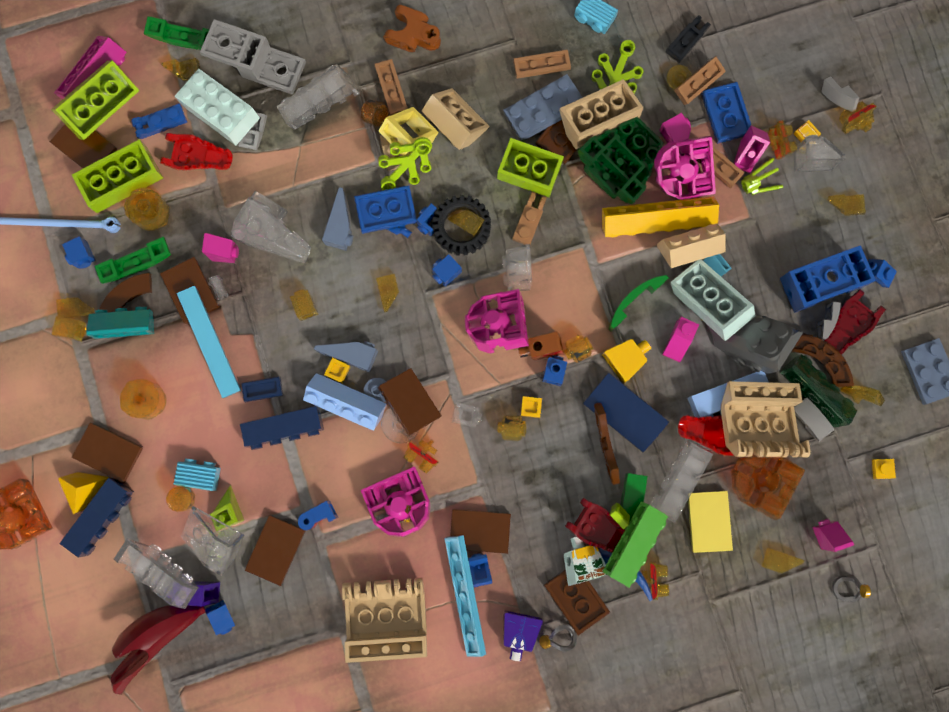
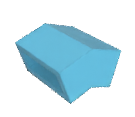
M721 254L707 257L703 260L721 277L732 269Z

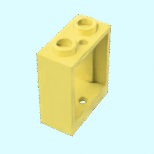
M414 107L386 117L379 129V132L390 144L398 142L400 145L412 144L421 137L428 138L433 142L439 133ZM406 123L419 137L413 139L400 125ZM403 152L400 154L402 156L409 155L411 152Z

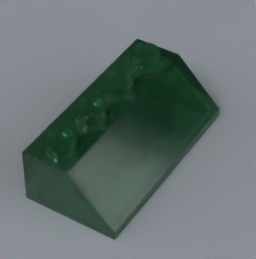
M802 354L796 356L780 371L789 383H800L801 395L805 399L808 398L834 428L847 426L852 423L858 411L854 407V403L850 399L845 398L840 393V389L835 384H831L826 379V375L821 370H817L807 356Z

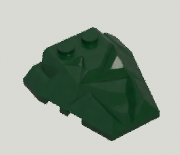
M637 116L612 130H606L597 137L596 135L591 137L578 150L580 160L584 163V172L611 198L615 199L618 196L623 202L633 204L647 187L646 182L652 174L651 170L654 160L664 142Z

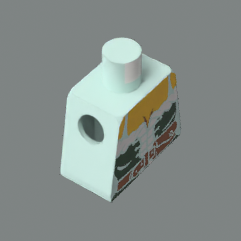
M577 537L571 538L574 550L564 553L568 586L606 576L607 574L602 572L606 564L598 548L593 546L585 547L584 542Z

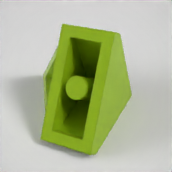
M231 485L213 513L209 514L216 533L245 521Z

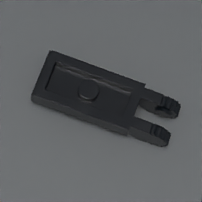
M700 15L692 23H689L666 49V53L679 63L711 26L707 22L701 30L697 29L696 25L702 19Z

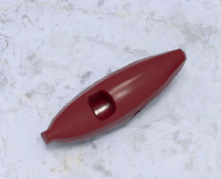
M178 604L163 606L144 614L121 632L112 647L113 655L115 658H120L127 653L129 654L111 675L112 691L115 694L122 695L131 680L165 645L190 626L200 615L206 613L205 606Z

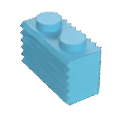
M581 0L575 9L574 16L580 23L590 25L595 32L605 34L615 20L618 9L603 0Z
M186 458L184 462L178 461L174 485L217 491L221 468L215 467L216 463L204 461V464L200 465L196 464L197 460Z

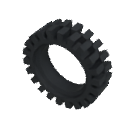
M455 195L452 196L451 200L448 198L444 200L445 203H441L438 206L439 209L435 211V216L433 217V232L438 244L444 250L447 249L448 253L452 254L454 252L458 256L460 254L465 256L470 252L473 254L477 249L480 250L490 236L491 218L489 217L488 209L486 210L483 203L480 204L478 199L473 200L472 196L469 195L468 198H465L464 195L456 198ZM467 210L478 218L479 230L472 239L456 241L448 236L444 224L452 212Z

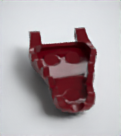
M861 289L845 301L840 309L833 331L825 339L841 354L849 346L873 331L886 310L883 306H879L873 312L862 304L859 299L865 292Z
M582 498L580 504L584 506V509L574 524L568 521L565 527L586 544L613 552L625 529L612 518L609 511Z

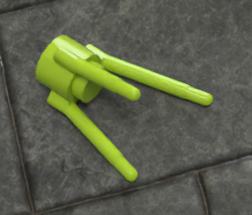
M774 158L766 161L751 174L743 177L741 185L746 194L751 193L753 196L760 192L783 188V185L759 188L761 186L760 180L779 171V168L770 170L759 177L755 176L772 163Z

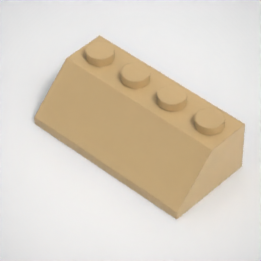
M623 79L563 106L559 111L566 135L574 148L578 149L595 135L597 137L606 130H612L637 116L640 118L643 106Z

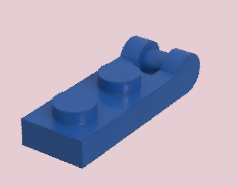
M180 103L143 117H135L131 120L133 127L136 128L135 133L138 139H144L188 123ZM148 124L149 128L144 129L143 126Z

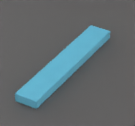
M192 286L178 292V298L221 397L226 398L241 391L197 287Z
M464 535L449 536L444 539L467 657H482L486 655Z

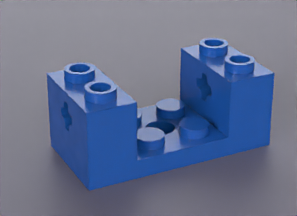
M860 245L789 271L780 278V281L794 313L829 298L861 289L875 282L876 279ZM828 272H832L835 275L836 279L834 282L828 280Z

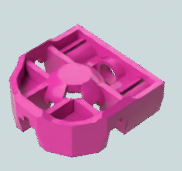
M711 136L687 139L682 142H670L658 151L654 160L657 173L655 178L656 183L663 192L680 200L716 194ZM679 146H685V156L679 155ZM696 159H702L701 166L703 173H698L699 166ZM669 168L671 170L670 175L662 176L661 169ZM680 175L683 179L679 181L676 177ZM681 184H687L688 195H682Z
M519 289L482 296L480 300L470 307L465 315V329L472 342L480 351L490 354L495 353L494 348L497 345L499 347L504 346L506 350L529 346L524 301ZM491 299L497 300L498 308H490L489 302H491ZM515 314L517 325L513 326L509 315ZM494 333L501 334V338L493 339L492 336H495Z
M415 466L361 490L374 525L389 536L405 537L410 533L419 531L429 519L430 500ZM400 484L402 491H395L387 496L385 490ZM422 492L425 501L415 505L412 496ZM407 505H410V506H411V510H410V512L407 514V513L405 512V509H406ZM385 508L388 517L377 521L374 513ZM411 518L414 528L404 531L401 522Z

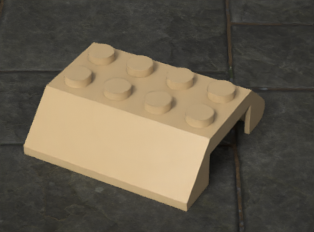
M735 381L727 383L721 403V415L725 444L735 457H751L753 453L757 457H787L789 454L792 457L810 456L809 440L802 443L799 442L794 406L802 403L800 383Z
M411 578L407 579V590H400L399 579H394V588L392 587V580L374 581V589L372 582L367 581V592L361 593L359 582H354V590L352 583H342V599L345 600L347 640L345 641V663L427 657V625L423 578H414V586H412Z

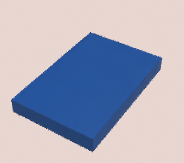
M738 82L710 88L701 92L717 144L744 137L751 126V122Z
M409 185L354 196L362 234L417 223Z

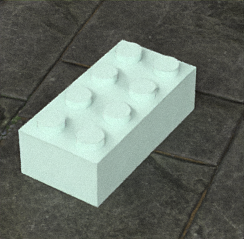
M200 69L192 75L175 95V98L184 108L235 146L260 119L250 105Z
M697 260L671 281L673 293L725 341L755 317L754 305L702 260Z

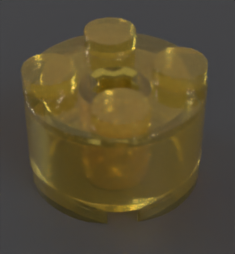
M139 188L131 193L132 195L126 199L124 204L125 214L139 228L153 231L167 225L170 213L169 206L157 192L149 188Z
M144 379L127 382L120 395L121 409L127 415L134 418L150 420L162 413L166 406V395L158 384Z

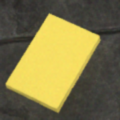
M728 491L687 493L692 552L733 551Z

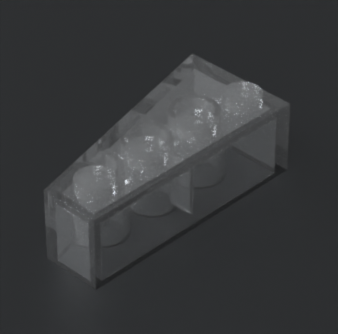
M336 64L327 68L326 72L322 75L314 77L308 85L299 88L291 97L283 99L281 104L276 107L286 124L295 130L315 119L316 113H326L330 110L331 105L338 102L342 104L347 101L345 97L351 94L356 96L360 92L350 75Z
M686 439L677 459L670 468L671 471L668 477H665L661 484L662 489L659 495L656 494L651 503L654 508L666 514L668 520L675 523L713 456L709 448L690 439Z
M127 538L114 557V560L117 563L126 564L125 569L128 572L139 576V580L143 584L153 588L152 591L168 604L185 609L199 588L193 583L194 579L183 573V569L179 565L172 563L171 557L161 553L162 549L157 545L151 544L149 546Z

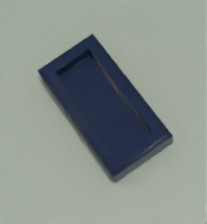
M281 377L241 383L245 403L283 396Z

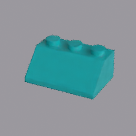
M136 307L135 311H127V308L115 309V312L107 313V310H95V314H89L86 335L94 339L155 334L153 311L147 310V307Z

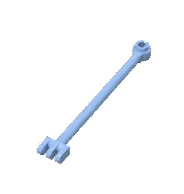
M0 217V225L103 228L110 233H116L120 230V227L115 224L108 226L111 221L121 225L119 220L114 217H108L102 221Z

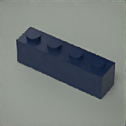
M317 406L240 424L244 447H251V450L263 448L262 445L270 443V446L278 445L284 439H289V441L299 440L301 435L308 434V437L320 434L319 431L324 430L320 408Z
M108 478L59 544L78 558L89 556L94 551L98 539H102L106 535L107 527L110 523L117 520L120 515L118 512L121 508L131 501V495L134 491L114 478Z

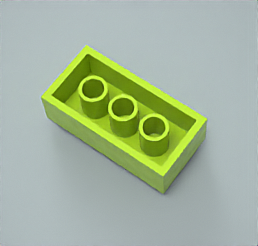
M109 60L51 110L79 139L84 140L137 94L139 89L113 60Z
M140 139L72 174L87 206L96 213L163 179L148 148Z

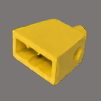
M630 339L605 351L602 356L624 384L648 361L644 354L651 350V346L646 340L636 345L634 340Z

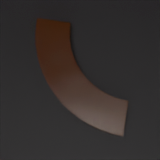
M139 274L118 284L105 297L99 310H107V313L115 312V309L123 308L127 302L132 301L134 298L146 293H152L151 274Z
M803 333L791 352L815 357L823 363L832 378L833 387L854 386L851 369L843 355L827 341Z
M596 403L594 405L595 418L601 437L599 439L602 453L605 456L607 471L613 485L620 484L619 468L609 437L606 413L602 403Z

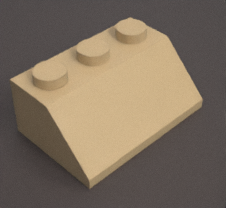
M453 88L432 94L422 109L426 118L433 122L439 131L459 150L471 145L490 127Z
M716 223L663 239L657 243V248L669 266L674 268L726 252L725 232Z

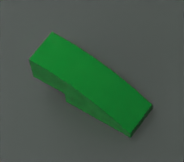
M631 473L625 474L620 505L630 515V520L640 502H644L648 476Z

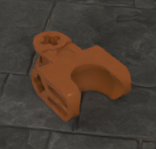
M398 5L395 9V15L398 20L407 25L400 31L388 29L383 36L385 42L408 52H415L417 46L430 51L438 49L441 44L440 32L436 26L427 24L428 16L412 8Z

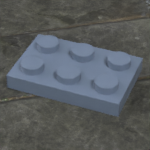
M940 338L901 351L923 405L949 397V360Z

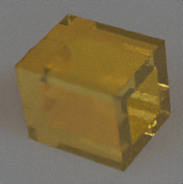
M298 290L294 292L293 296H290L297 318L300 321L319 315L312 295L308 290Z
M56 316L51 335L82 342L86 334V323L76 319Z

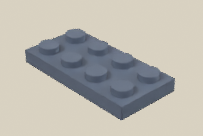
M568 74L504 109L503 112L519 139L523 142L562 120L560 108L583 97Z

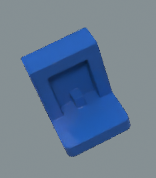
M432 203L420 211V216L416 220L418 230L424 235L428 234L430 236L434 232L428 224L435 216L434 213L437 210Z
M869 259L868 263L876 282L882 287L889 288L897 271L885 260Z
M474 554L471 558H468L473 587L492 584L487 555Z

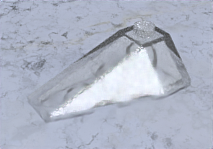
M249 197L234 220L230 237L245 245L306 263L311 246L296 232H291L284 225L285 222L282 219H277L270 212L271 209Z

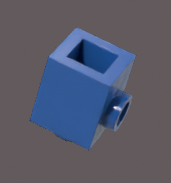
M79 236L62 244L66 252L64 256L69 265L82 269L96 261L88 242Z
M450 254L443 260L441 258L433 264L434 268H432L433 279L439 285L442 283L445 287L462 273L461 266Z
M553 355L552 358L548 357L542 382L561 386L567 361H563L564 358Z
M224 600L205 609L216 635H224L235 626Z

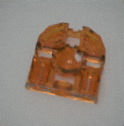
M753 453L751 457L738 458L731 471L732 488L740 502L773 520L780 519L805 469L783 457H772L777 460L774 468H769L767 465L771 457H757ZM741 463L752 468L748 475L738 471V466ZM761 468L760 472L755 473V469ZM760 487H766L769 490L762 492ZM781 488L779 495H775L774 493ZM753 491L760 494L755 504L749 503Z
M19 478L0 489V495L5 503L3 506L0 503V527L5 529L2 530L0 528V549H17L22 544L53 529L29 480ZM7 507L14 509L11 512L5 511ZM15 531L19 532L22 540H18Z

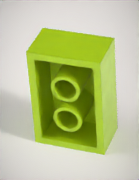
M510 138L498 170L497 179L550 198L564 156Z

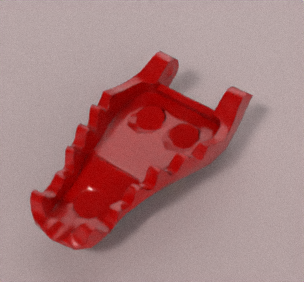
M166 133L165 139L174 142L171 159L161 157L160 164L182 171L211 168L227 170L230 168L233 155L229 149L216 147L214 144L206 140L203 141L192 134Z
M686 415L680 418L678 433L681 437L696 441L717 454L734 456L725 444L722 416L697 418Z

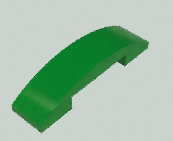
M149 16L147 17L144 35L175 46L201 50L209 32L207 28L197 30L168 24L164 19Z
M165 237L146 244L147 247L117 260L109 259L95 265L100 283L104 284L134 275L169 257L171 253Z
M664 275L650 279L631 291L613 314L608 328L611 332L627 317L623 310L646 289L653 294L669 277Z

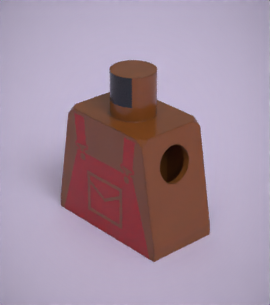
M557 331L529 338V346L518 348L521 358L531 356L533 360L544 359L553 355H564L561 337ZM538 345H542L540 351H536Z

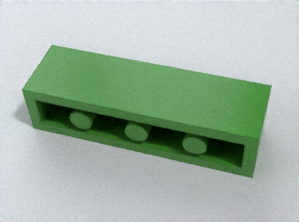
M640 502L629 522V526L625 529L602 572L630 588L631 584L636 581L637 573L641 566L645 564L650 549L656 544L658 534L665 527L668 516L651 505Z

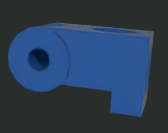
M328 500L300 515L298 525L303 530H310L315 528L318 522L326 518L328 522H331L339 517L331 501Z

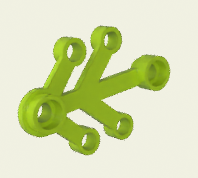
M625 40L620 46L621 56L615 71H613L609 62V56L605 53L599 55L598 64L604 68L610 81L609 86L623 79L627 81L632 78L640 79L644 71L640 66H636L633 70L622 74L627 58L634 53L635 44L633 41ZM627 48L630 52H626L624 49ZM605 58L606 62H602L600 59ZM596 69L592 72L591 79L597 83L601 90L607 86L602 78V71ZM635 71H639L641 74L637 75ZM599 74L600 77L596 78L594 77V75ZM633 82L628 83L629 87L634 88L632 92L635 94L637 85Z
M425 137L416 139L412 144L400 145L398 142H393L389 146L392 155L396 156L403 152L411 153L406 156L393 158L381 155L378 158L381 168L399 165L390 176H385L381 180L382 191L396 188L395 181L407 168H409V183L416 185L420 182V177L416 170L415 160L418 156L421 157L420 170L427 173L431 170L428 154L432 149V142Z

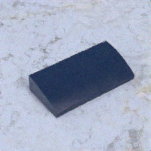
M610 373L603 378L583 403L593 413H595L594 405L602 403L606 413L607 424L642 453L669 423L668 420Z

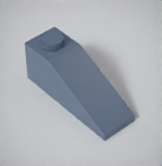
M339 187L322 241L327 246L347 251V247L352 244L353 235L345 192L343 188Z
M364 341V343L351 342L317 345L314 348L318 353L335 358L369 373L378 353L377 349L374 348L375 345Z

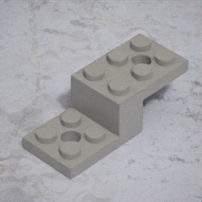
M215 19L200 51L204 57L236 67L243 78L292 95L306 64L303 58L271 48L265 36ZM229 40L230 43L228 46H221L222 41ZM279 68H286L287 70L284 74L280 75L277 73Z

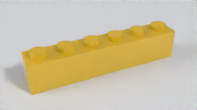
M713 196L602 208V229L605 237L614 238L619 235L633 236L638 233L652 234L657 231L671 232L677 229L690 230L696 227H706L718 223L719 203Z

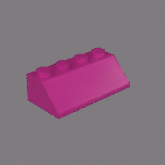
M97 36L54 93L64 99L106 61L113 60L116 65L120 66L124 62V56L127 52L109 37Z

